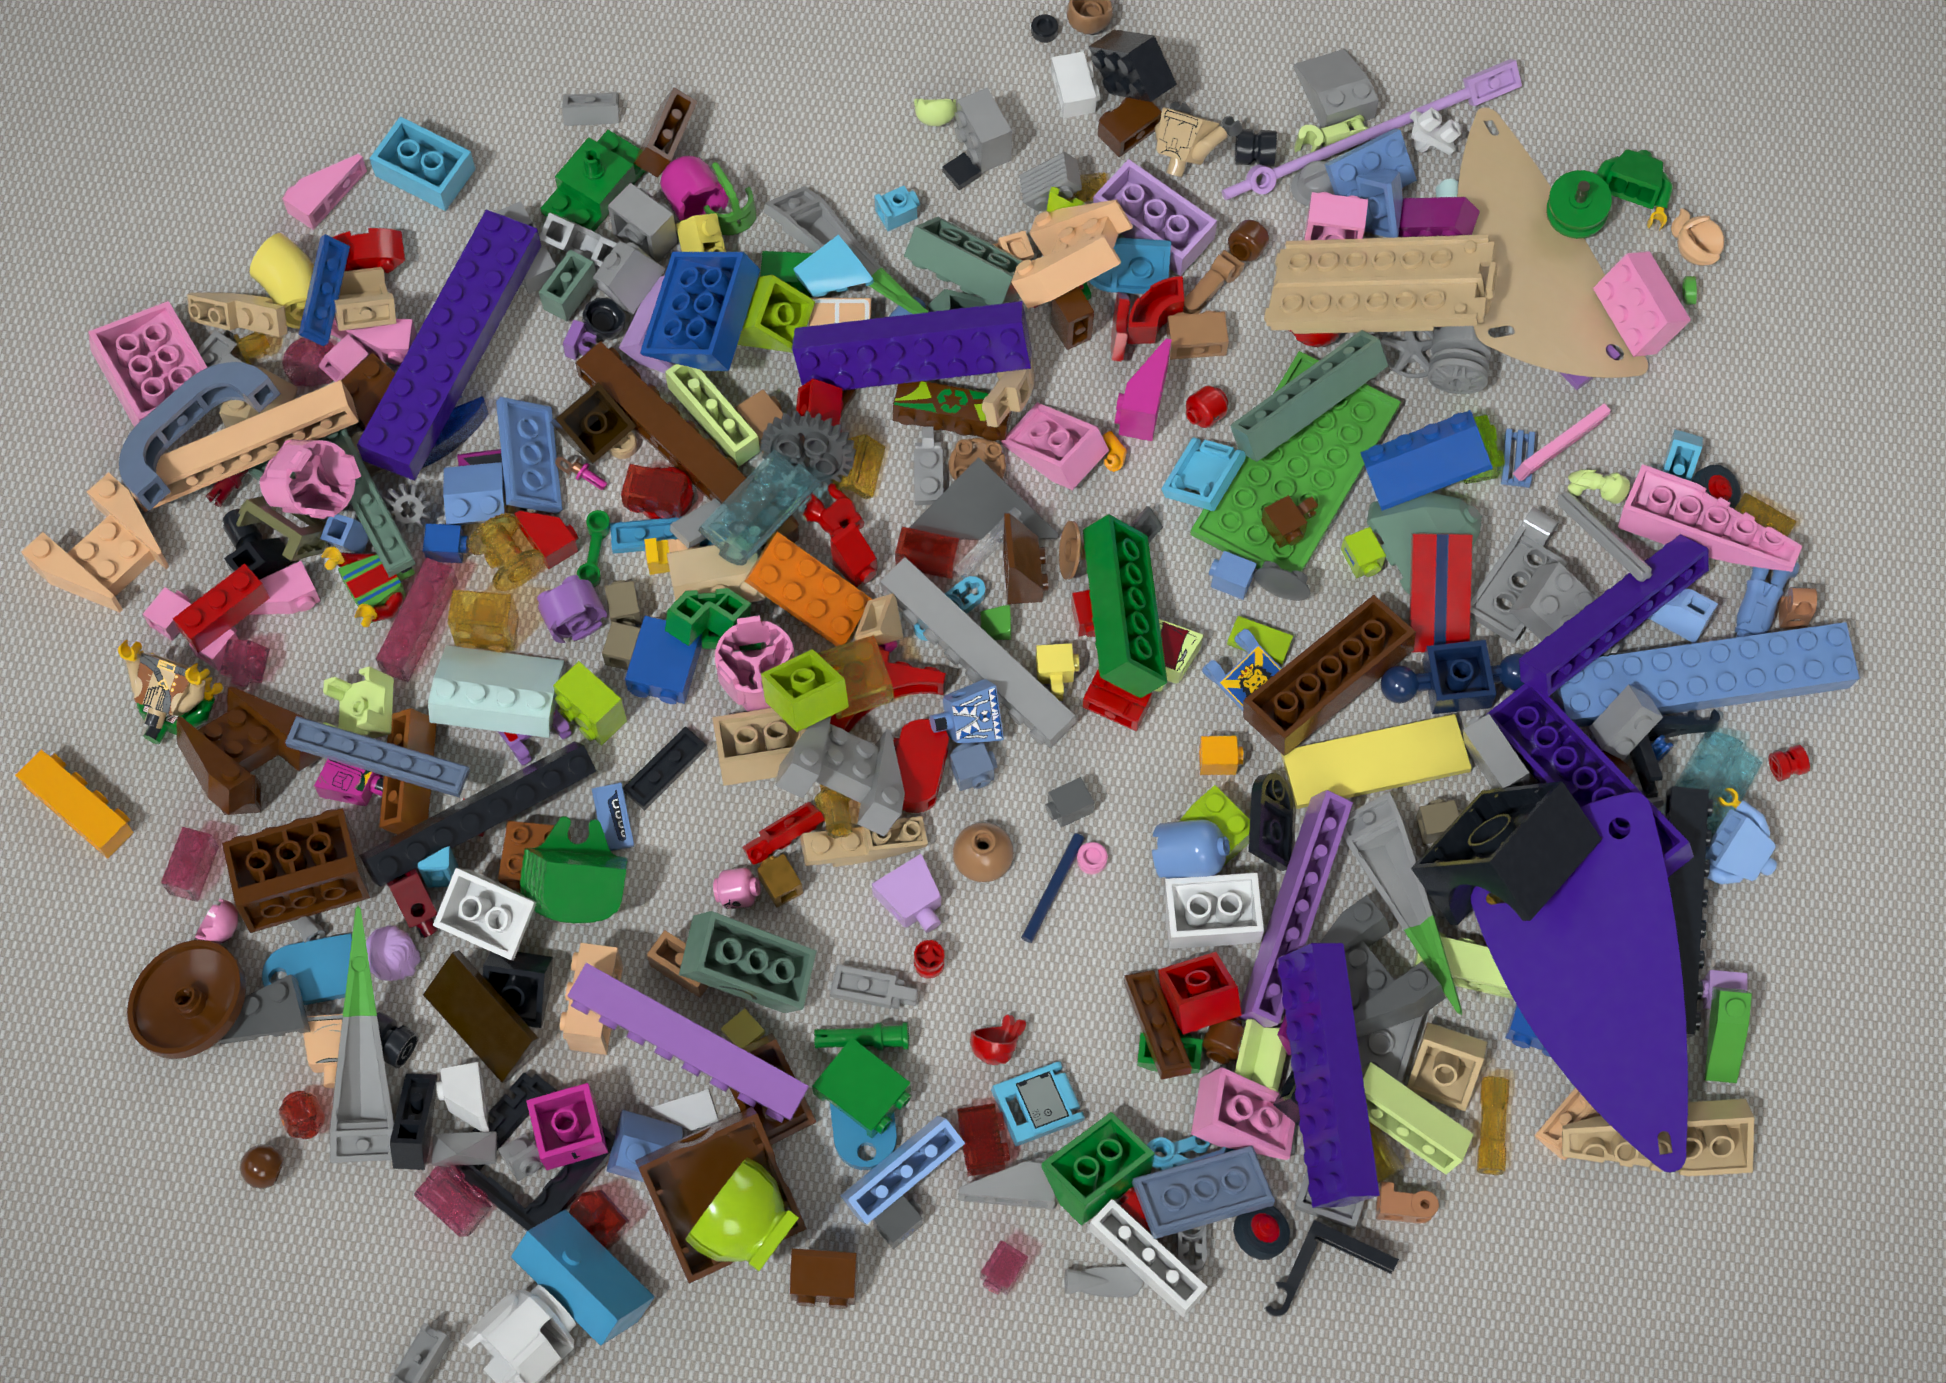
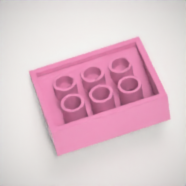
M169 301L88 331L91 352L134 427L189 378L208 368Z

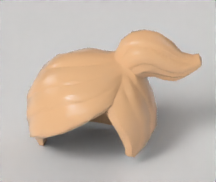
M1681 208L1679 216L1675 218L1671 226L1672 235L1678 239L1679 253L1685 260L1695 265L1705 266L1716 263L1720 259V254L1724 247V236L1720 227L1710 220V216H1698L1690 219L1689 212Z

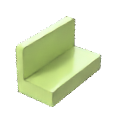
M1247 1019L1234 1073L1278 1092L1287 1053L1277 1035L1280 1028L1263 1027L1256 1020Z

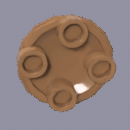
M982 438L958 441L955 449L951 452L948 462L949 471L954 481L978 457L1002 479L1006 470V462L1000 444Z

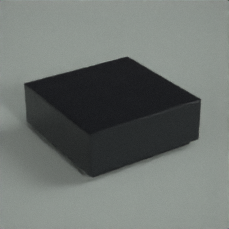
M965 152L942 166V172L958 190H961L981 176V170L972 163Z

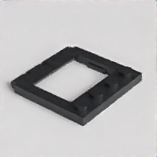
M523 1072L509 1088L516 1097L512 1099L507 1094H504L488 1112L495 1119L493 1123L488 1121L489 1132H497V1151L529 1115L526 1100L558 1091L539 1075L535 1074L531 1078ZM602 1126L608 1153L564 1165L526 1208L513 1199L514 1196L490 1176L487 1178L480 1172L485 1164L455 1165L452 1170L527 1232L568 1208L609 1160L615 1135ZM474 1128L471 1132H481V1131L478 1130V1129H476V1128Z

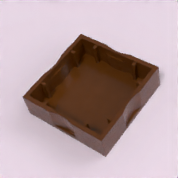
M753 1107L635 1160L689 1284L733 1263L730 1261H715L696 1251L685 1239L733 1173L747 1157L762 1165L776 1180L784 1210H789L799 1217L783 1240L807 1229L790 1188L785 1183L776 1163L774 1151L759 1116Z

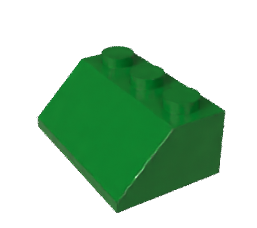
M1110 1112L1042 1162L1041 1168L1059 1204L1083 1226L1096 1216L1111 1199L1117 1200L1133 1187V1178L1151 1174L1155 1153L1115 1114Z

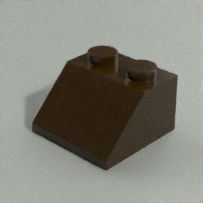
M599 382L589 388L550 422L567 443L592 464L636 427Z

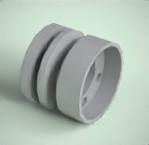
M1473 326L1437 327L1433 332L1428 381L1437 389L1454 394H1472L1483 390L1488 382L1490 365L1488 361L1491 358L1492 348L1483 344L1477 338Z

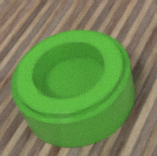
M1685 276L1683 278L1682 295L1685 305L1696 304L1697 283L1695 276Z

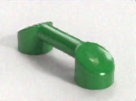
M601 510L592 511L586 518L587 531L591 536L587 562L582 564L577 570L580 580L590 581L593 587H596L601 582L598 561L602 539L610 531L609 516Z

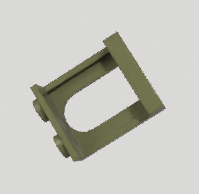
M264 496L247 499L241 505L239 510L240 516L236 525L241 527L265 522L289 538L282 555L290 561L324 552L328 542L320 539L326 523L319 518L291 513L309 525L308 527L301 528L276 512L277 507L270 506Z

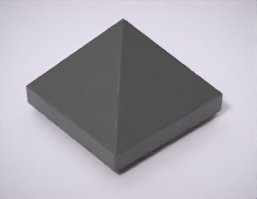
M1146 506L1130 525L1147 535L1149 543L1163 528L1150 506Z

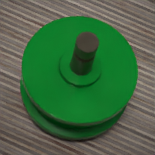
M1575 170L1563 174L1552 185L1547 202L1546 213L1551 226L1560 234L1574 239L1587 238L1596 234L1602 229L1608 218L1612 204L1610 188L1600 176L1590 171Z

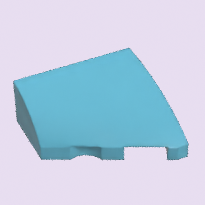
M839 235L793 269L797 279L813 298L825 296L831 291H847L848 287L865 283L866 286L874 283L869 272Z

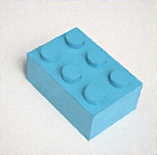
M401 116L370 157L376 177L444 211L448 209L475 171L471 151Z

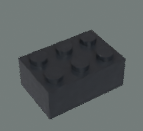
M1114 29L1088 46L1092 53L1091 60L1094 66L1100 70L1103 77V86L1111 95L1152 102L1177 85L1155 35Z

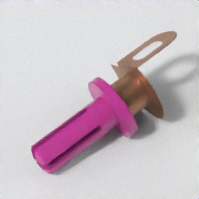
M581 456L573 464L563 457L556 458V466L567 473L568 476L574 472L577 474L576 480L579 481L581 478H584L600 490L605 489L607 486L606 481L588 470L589 463L582 465L579 462ZM561 460L569 465L567 469L560 465Z

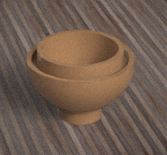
M981 822L966 827L958 835L953 846V860L957 869L966 878L976 882H991L1002 877L1008 871L1013 861L1014 851L1009 836L1002 828L991 823ZM980 842L989 844V848L986 850H981L977 846Z

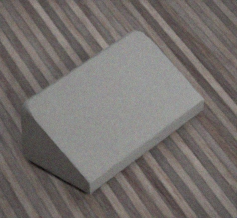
M619 93L563 95L562 112L564 125L617 124L619 122Z

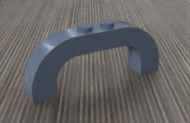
M226 362L208 367L196 373L142 419L130 432L123 444L119 457V471L123 482L137 500L150 511L171 492L156 474L158 460L169 446L220 403L240 400L248 403L260 413L281 393L264 372L247 363Z

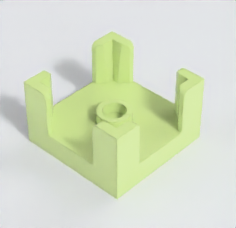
M369 666L359 669V673L365 676L366 680L350 684L337 677L324 680L323 693L340 701L338 727L327 722L322 724L373 739L391 734L393 677Z

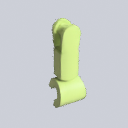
M1356 115L1343 122L1320 129L1311 124L1304 125L1299 130L1294 150L1295 152L1300 151L1302 145L1307 143L1312 145L1311 152L1320 149L1321 145L1326 147L1369 129V127L1364 125V117L1362 115Z

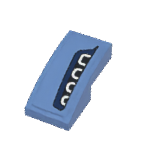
M622 783L592 788L597 819L601 823L609 850L615 851L634 847Z

